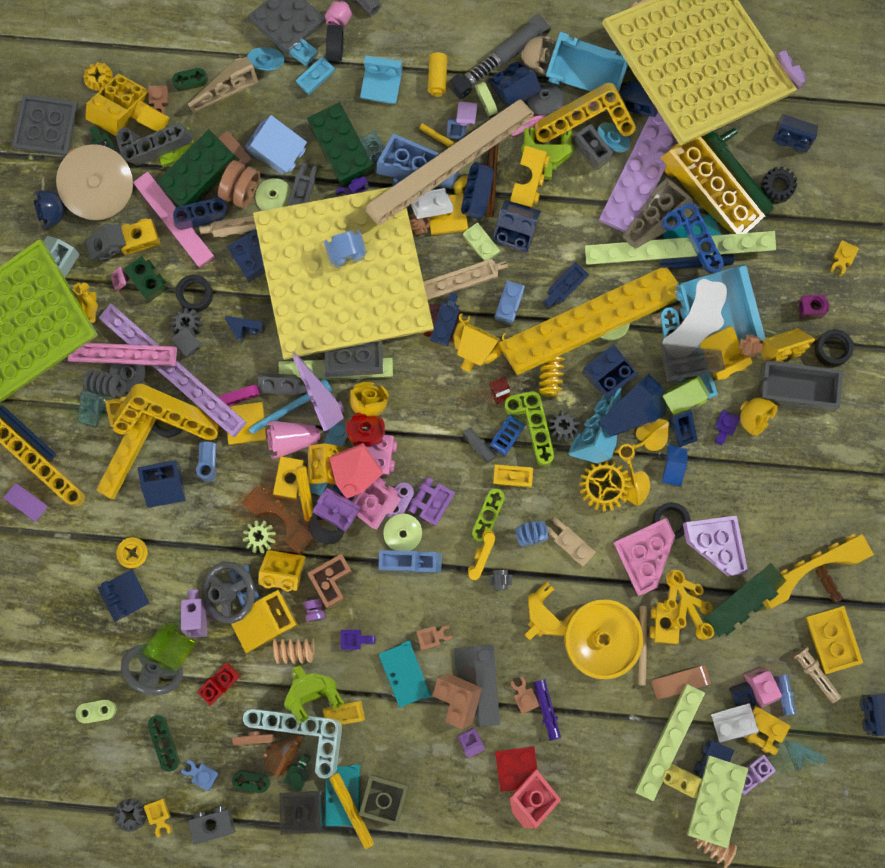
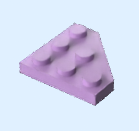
M737 516L683 523L686 543L726 576L748 573Z

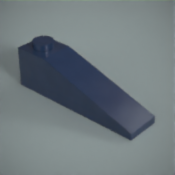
M648 374L599 420L598 424L612 437L627 432L629 429L642 427L646 423L656 422L667 411L665 399L663 398V387Z

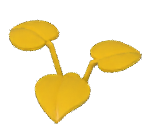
M658 419L654 423L649 422L637 428L636 437L642 441L641 443L633 446L624 444L619 449H614L613 453H619L620 458L628 463L630 474H627L624 478L631 477V481L626 484L632 485V489H626V491L630 492V496L624 495L623 497L636 506L641 505L647 498L650 491V480L643 471L634 473L631 460L635 457L634 450L643 445L650 451L662 449L668 440L669 422L667 420ZM621 480L618 482L619 488H622Z

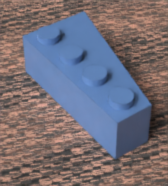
M393 133L377 162L376 174L405 179L440 155V153ZM459 171L437 186L452 189Z

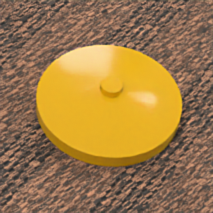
M601 599L582 605L572 614L566 625L564 644L570 661L580 672L596 679H613L628 672L639 659L643 646V633L637 617L629 608L616 601Z

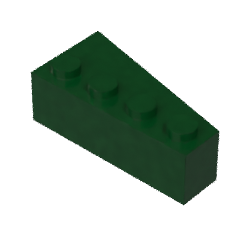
M770 563L703 620L713 627L714 633L718 637L724 633L728 636L736 629L734 627L736 623L743 624L750 618L748 614L752 610L756 613L764 607L762 602L766 599L769 601L773 600L779 594L777 590L787 580Z

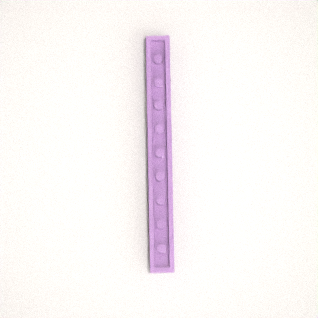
M111 303L99 317L100 320L129 345L160 346ZM177 360L176 367L153 366L231 436L236 437L247 422Z

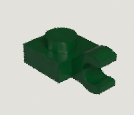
M303 754L298 766L292 764L283 783L302 791L310 774L305 769L311 757Z

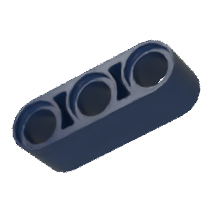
M474 162L471 165L461 205L462 214L478 220L483 218L493 181V168L479 162Z
M214 198L177 207L173 212V224L177 229L183 230L221 221L226 217V202L221 198ZM219 207L222 211L217 212L214 208ZM203 212L204 215L198 216L196 213ZM179 216H184L186 219L178 220L177 218Z

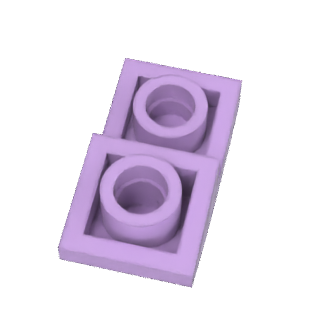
M787 50L779 52L777 56L778 61L797 90L801 89L806 81L804 71H801L800 65L793 66L792 58L788 56Z
M459 101L456 122H459L461 126L475 124L477 103Z
M764 754L746 766L749 769L741 796L747 794L757 784L765 781L776 771Z

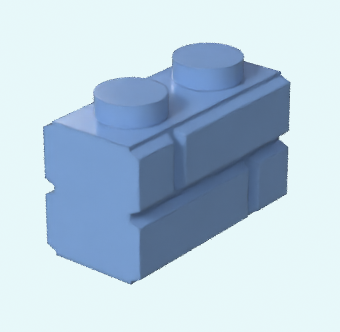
M511 281L506 282L495 314L496 322L513 326L525 286Z

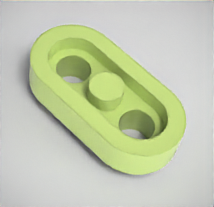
M111 700L84 703L77 708L76 718L81 723L109 720L115 716L117 708ZM104 706L108 708V712L106 714L102 712V708ZM84 710L88 711L87 717H84L82 714Z

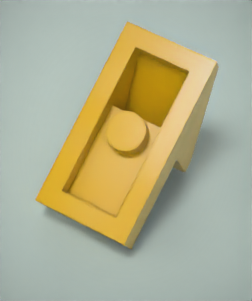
M140 100L131 115L137 122L155 131L164 129L170 119L167 115Z

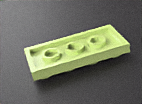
M708 756L688 828V836L728 848L749 768Z

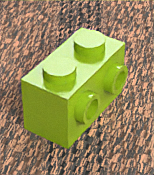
M699 374L664 391L663 398L673 415L686 411L694 405L700 406L706 403L709 397V391Z

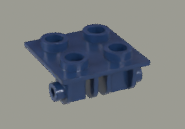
M133 569L109 582L101 583V586L98 587L114 622L150 604Z

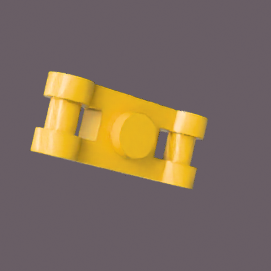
M490 529L483 532V544L481 548H477L474 555L476 561L474 565L468 568V574L472 580L479 579L495 542V535Z

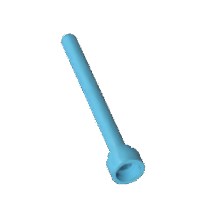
M325 378L320 380L327 387V389L330 392H332V389ZM308 393L249 428L250 433H256L267 426V421H276L311 400Z

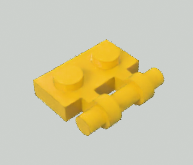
M754 706L752 712L758 731L765 734L767 738L764 741L757 737V733L744 736L743 738L749 744L753 743L759 746L763 752H769L775 756L779 749L772 745L774 740L782 744L791 726Z

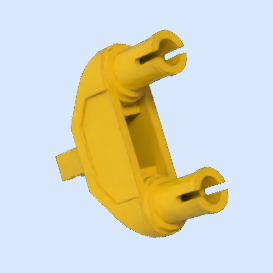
M547 581L535 593L528 595L530 619L528 626L530 630L524 636L529 641L536 634L540 637L543 634L564 636L566 625L572 614L576 611V609H573L563 621H559L543 605V601L555 590L550 586L545 591L550 585Z

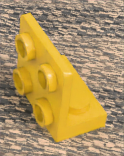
M326 443L309 445V484L329 483L336 485L329 458L350 448Z

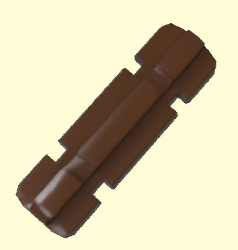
M826 566L817 568L815 572L818 577H821L820 581L827 593H830L831 596L829 597L832 602L837 603L841 601L843 596L840 591H837L838 587L831 575H828L829 571Z

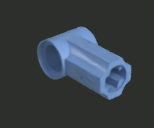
M212 442L199 443V458L196 472L201 480L205 482H211L216 477L217 444ZM205 468H211V472L208 475H202V471Z

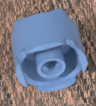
M357 230L356 234H353V231L344 232L331 237L332 241L329 243L327 239L323 242L330 264L334 265L335 268L345 266L346 261H362L365 254H367L360 230Z

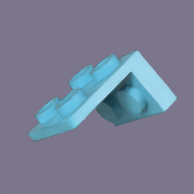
M365 55V73L360 98L396 104L403 71L402 61Z

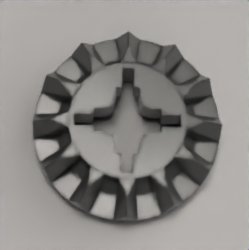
M137 799L123 800L117 805L115 810V823L120 829L127 832L139 829L146 820L144 805ZM134 809L133 816L135 819H129L125 822L127 815L124 811L130 812Z

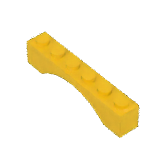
M854 533L844 538L846 542L843 544L834 543L827 547L829 551L823 554L819 551L811 555L812 560L806 563L802 560L794 564L795 569L789 572L787 569L781 571L780 574L787 581L777 590L779 594L773 600L769 601L766 599L763 602L766 609H772L789 600L791 592L798 581L815 567L830 563L855 565L873 556L874 553L863 534L856 536Z

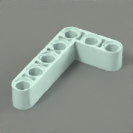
M251 709L244 713L243 722L251 728L319 736L315 772L320 778H328L336 773L342 725L339 720L308 715L307 721L303 723L301 719V724L297 723L295 728H291L289 720L290 718L295 719L292 713L262 709ZM252 713H256L258 716L255 724L250 718ZM272 715L277 718L275 726L270 724V717ZM310 720H313L316 723V728L314 731H311L308 728V722ZM330 722L335 725L334 733H329L327 730ZM326 743H330L333 746L331 754L325 751ZM324 763L330 766L328 774H325L322 770Z

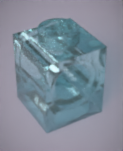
M375 130L359 138L372 163L378 162L385 149ZM372 146L378 147L376 151L369 150Z

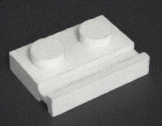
M445 188L430 190L411 204L417 219L453 212V205L448 194L445 192Z
M750 703L711 714L720 743L759 733Z

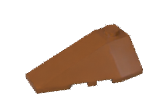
M300 734L272 744V747H267L263 755L266 758L264 764L274 776L279 777L288 772L305 737L304 735Z

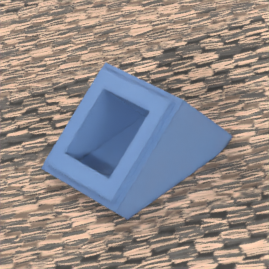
M449 118L446 138L463 139L466 133V126H461L459 122H456L457 118Z

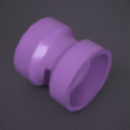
M322 599L303 602L304 609L307 612L305 616L306 622L326 618L325 612L322 611Z

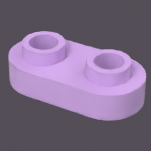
M403 482L396 486L395 489L399 491L397 495L401 498L397 505L399 510L398 512H393L392 515L387 513L389 518L405 513L414 495L410 484ZM406 489L408 493L401 495L400 491Z

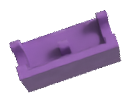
M327 487L312 512L346 532L355 520L360 506Z

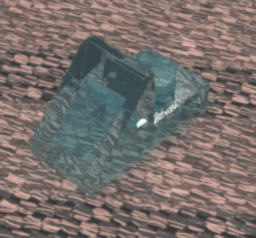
M791 740L785 741V746L795 770H801L805 758H807L806 762L818 766L819 763L825 765L827 756Z

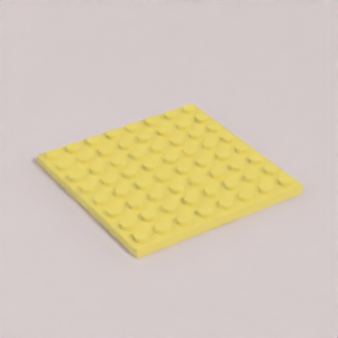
M649 0L605 18L602 22V25L680 146L790 96L797 91V88L738 0Z
M392 187L253 213L284 360L293 358L292 353L294 352L301 357L432 331L434 329L407 207L381 225H377L365 211L370 202ZM360 230L367 251L364 260L359 262H353V260L346 261L345 266L335 268L334 265L330 264L323 242L327 239L329 243L332 241L331 237L344 232L353 231V234H356V231Z

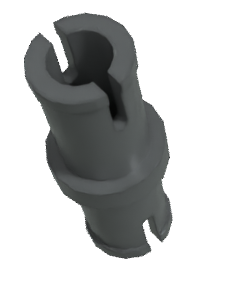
M471 427L462 434L471 444L472 450L474 452L477 451L486 464L496 457L486 446L485 440H481Z

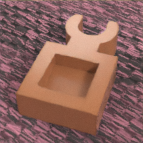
M167 85L149 86V105L154 106L153 108L165 115L167 114L163 106H169Z
M435 626L416 631L421 650L440 646V639L445 641L451 640L452 636L446 637L443 634L444 630L450 629V626H443L440 631H436Z
M520 677L522 681L521 686L517 687L514 681H511V686L518 691V694L514 695V699L521 714H524L540 705L532 688L526 690V681L524 677Z

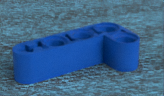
M691 203L685 204L662 218L661 225L666 231H672L683 226L707 273L713 274L723 268V259L696 205ZM685 208H689L692 211L691 218H687L684 215ZM668 217H673L675 219L674 226H669L667 224ZM694 225L700 227L701 233L699 235L693 233L692 227ZM702 242L709 245L708 252L701 250ZM711 253L713 254V256L707 259L705 258V256H708ZM716 261L717 265L711 268L710 264Z

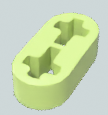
M482 82L475 85L478 97L488 117L497 114V107L486 83Z

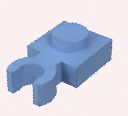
M187 760L186 763L191 765V770L186 771L182 769V774L194 776L191 782L210 791L219 772L203 763L198 768L193 760Z

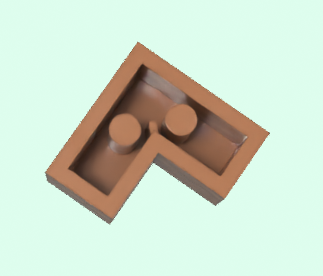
M342 554L307 573L326 608L329 609L345 600L336 582L353 572Z
M449 673L438 677L433 697L450 703L445 722L462 730L472 725L482 687Z

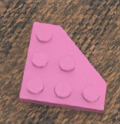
M667 518L614 542L638 596L657 588L675 538Z

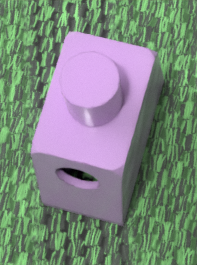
M188 590V600L181 601V631L188 638L207 636L205 603L202 599H199V590Z

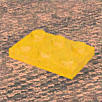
M844 606L805 617L824 674L863 663Z

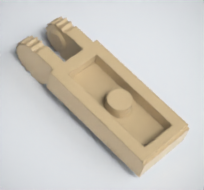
M554 517L552 519L553 523L562 532L558 536L547 526L548 534L557 545L583 567L596 552L568 526L566 527L560 520Z

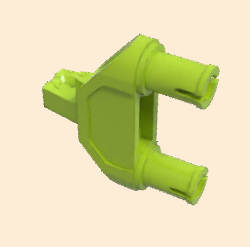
M529 127L524 128V144L521 146V152H524L525 146L547 151V156H550L548 167L543 169L544 180H551L552 170H556L575 152V147L572 144V129L567 131V135L566 132L561 134L560 145L535 144V128L531 127L530 135Z
M300 665L292 669L293 684L287 694L284 706L286 709L291 710L298 724L302 723L301 719L304 723L309 718L302 706L304 703L326 696L333 709H337V706L340 708L344 704L336 690L337 684L332 678L315 673L306 674Z

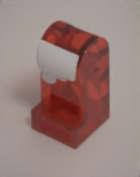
M505 376L489 383V390L496 405L505 402L511 396V390Z

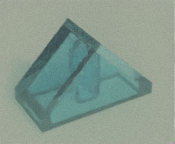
M82 390L78 422L96 428L106 405V400L100 395Z

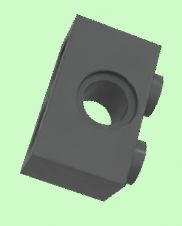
M591 124L576 134L574 143L596 171L611 161L613 151Z
M103 224L85 240L91 261H99L100 263L108 262L113 255L119 253L126 246L120 224Z
M222 806L212 809L213 813L205 815V811L193 814V818L188 820L193 844L234 834L236 830L231 809H225ZM209 819H213L216 822L214 830L209 829L207 826Z

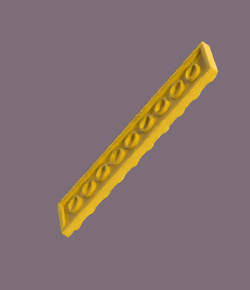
M659 268L499 342V346L515 373L519 375L678 301L675 291L677 290L676 285L679 283L668 268Z

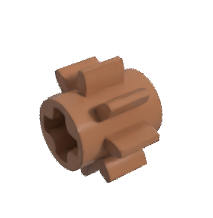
M415 213L409 215L412 233H415L417 236L428 232L426 228L430 226L429 217L417 219Z
M746 334L745 339H740L739 348L742 349V354L755 357L756 352L761 353L763 343L760 342V337Z

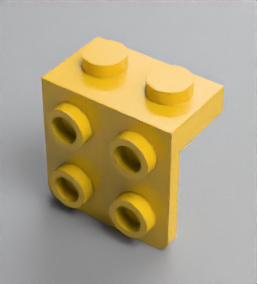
M727 326L707 336L700 343V348L703 350L702 354L704 359H706L710 373L718 380L726 379L730 374L742 371L752 364L751 357L741 353L742 349L739 348V341L732 326Z

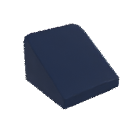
M743 682L729 688L736 707L749 703L751 706L756 705L753 690L748 682Z

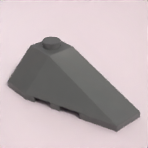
M494 645L454 648L455 667L459 677L482 687L475 712L479 725H500Z

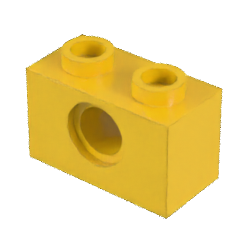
M145 218L135 224L121 226L126 246L121 251L125 256L161 245L155 224L151 219ZM136 233H141L138 239H134Z
M280 457L273 492L275 497L298 501L300 493L296 467L305 466L303 460ZM289 475H295L296 480L294 483L289 484L286 482V478Z
M660 602L655 603V607H651V618H654L653 626H650L649 637L653 638L652 643L679 644L680 629H676L673 626V619L678 615L679 604H677L676 609L670 612L666 611L663 603ZM662 618H666L669 621L667 629L660 626Z

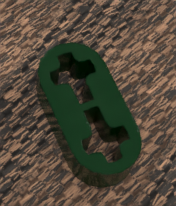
M201 68L177 72L172 78L175 88L179 91L205 86L208 81L206 72ZM198 74L201 75V80H200V81L197 80V75H198ZM180 78L184 80L182 85L179 84Z
M239 771L233 775L232 784L239 790L263 793L269 789L270 779L264 774ZM242 774L244 779L250 780V782L243 783L240 786L236 778H239ZM260 778H263L266 786L259 789V785L253 784V781H259Z

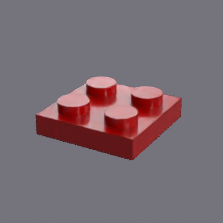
M534 746L495 751L500 792L517 790L535 769L538 770Z

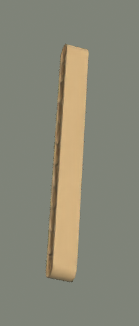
M522 100L516 101L367 205L365 211L377 225L385 223L532 119L534 112Z

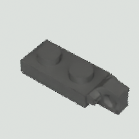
M259 373L258 390L261 394L301 395V393H308L303 380L297 377V375Z

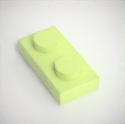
M478 222L463 233L464 238L483 261L493 259L500 254L498 247Z

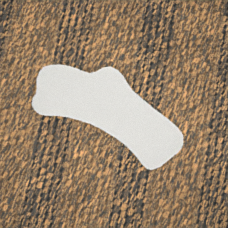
M702 279L697 283L695 300L688 316L673 333L663 339V345L672 358L676 360L685 359L709 334L723 326L724 319L721 315V310L726 301V285L707 279Z

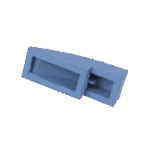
M379 550L378 570L441 573V553Z

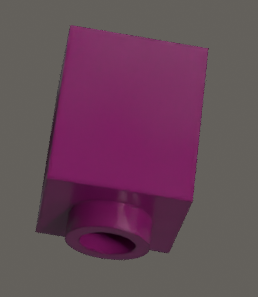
M806 295L798 300L800 319L823 318L829 311V302L826 300L825 295ZM810 304H816L818 306V310L812 309Z

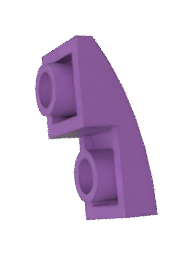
M16 483L3 497L4 500L34 522L38 520L48 507Z

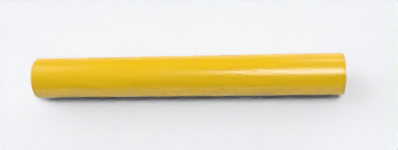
M422 123L420 125V131L448 148L455 144Z

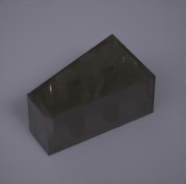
M659 342L667 381L725 370L720 349Z

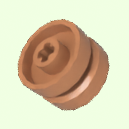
M233 160L222 176L218 197L227 202L233 200L234 205L246 208L256 193L260 180V171L252 167L245 169L243 163Z

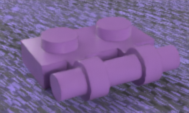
M427 477L424 483L420 484V490L416 497L412 498L408 511L415 514L418 508L422 509L423 511L419 517L437 526L455 492L438 483L435 489L431 488L433 480ZM426 493H428L431 497L427 504H424L422 500Z

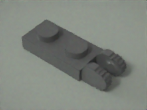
M302 162L287 206L309 202L318 166L313 165L310 177L305 176L307 163Z

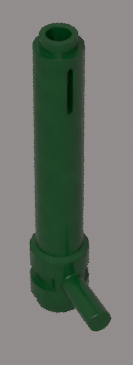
M732 128L721 137L714 131L702 137L703 140L765 216L774 209L773 203L728 150V145L725 143L738 134L737 129Z

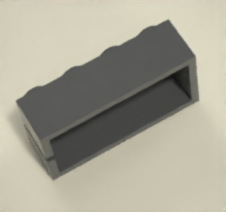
M766 360L761 365L760 382L762 383L759 385L758 397L770 400L775 405L835 412L840 408L843 370Z

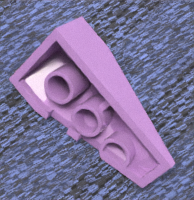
M294 352L292 353L293 359L321 426L326 431L344 418L342 412L345 411L341 401H336L335 396L297 353Z

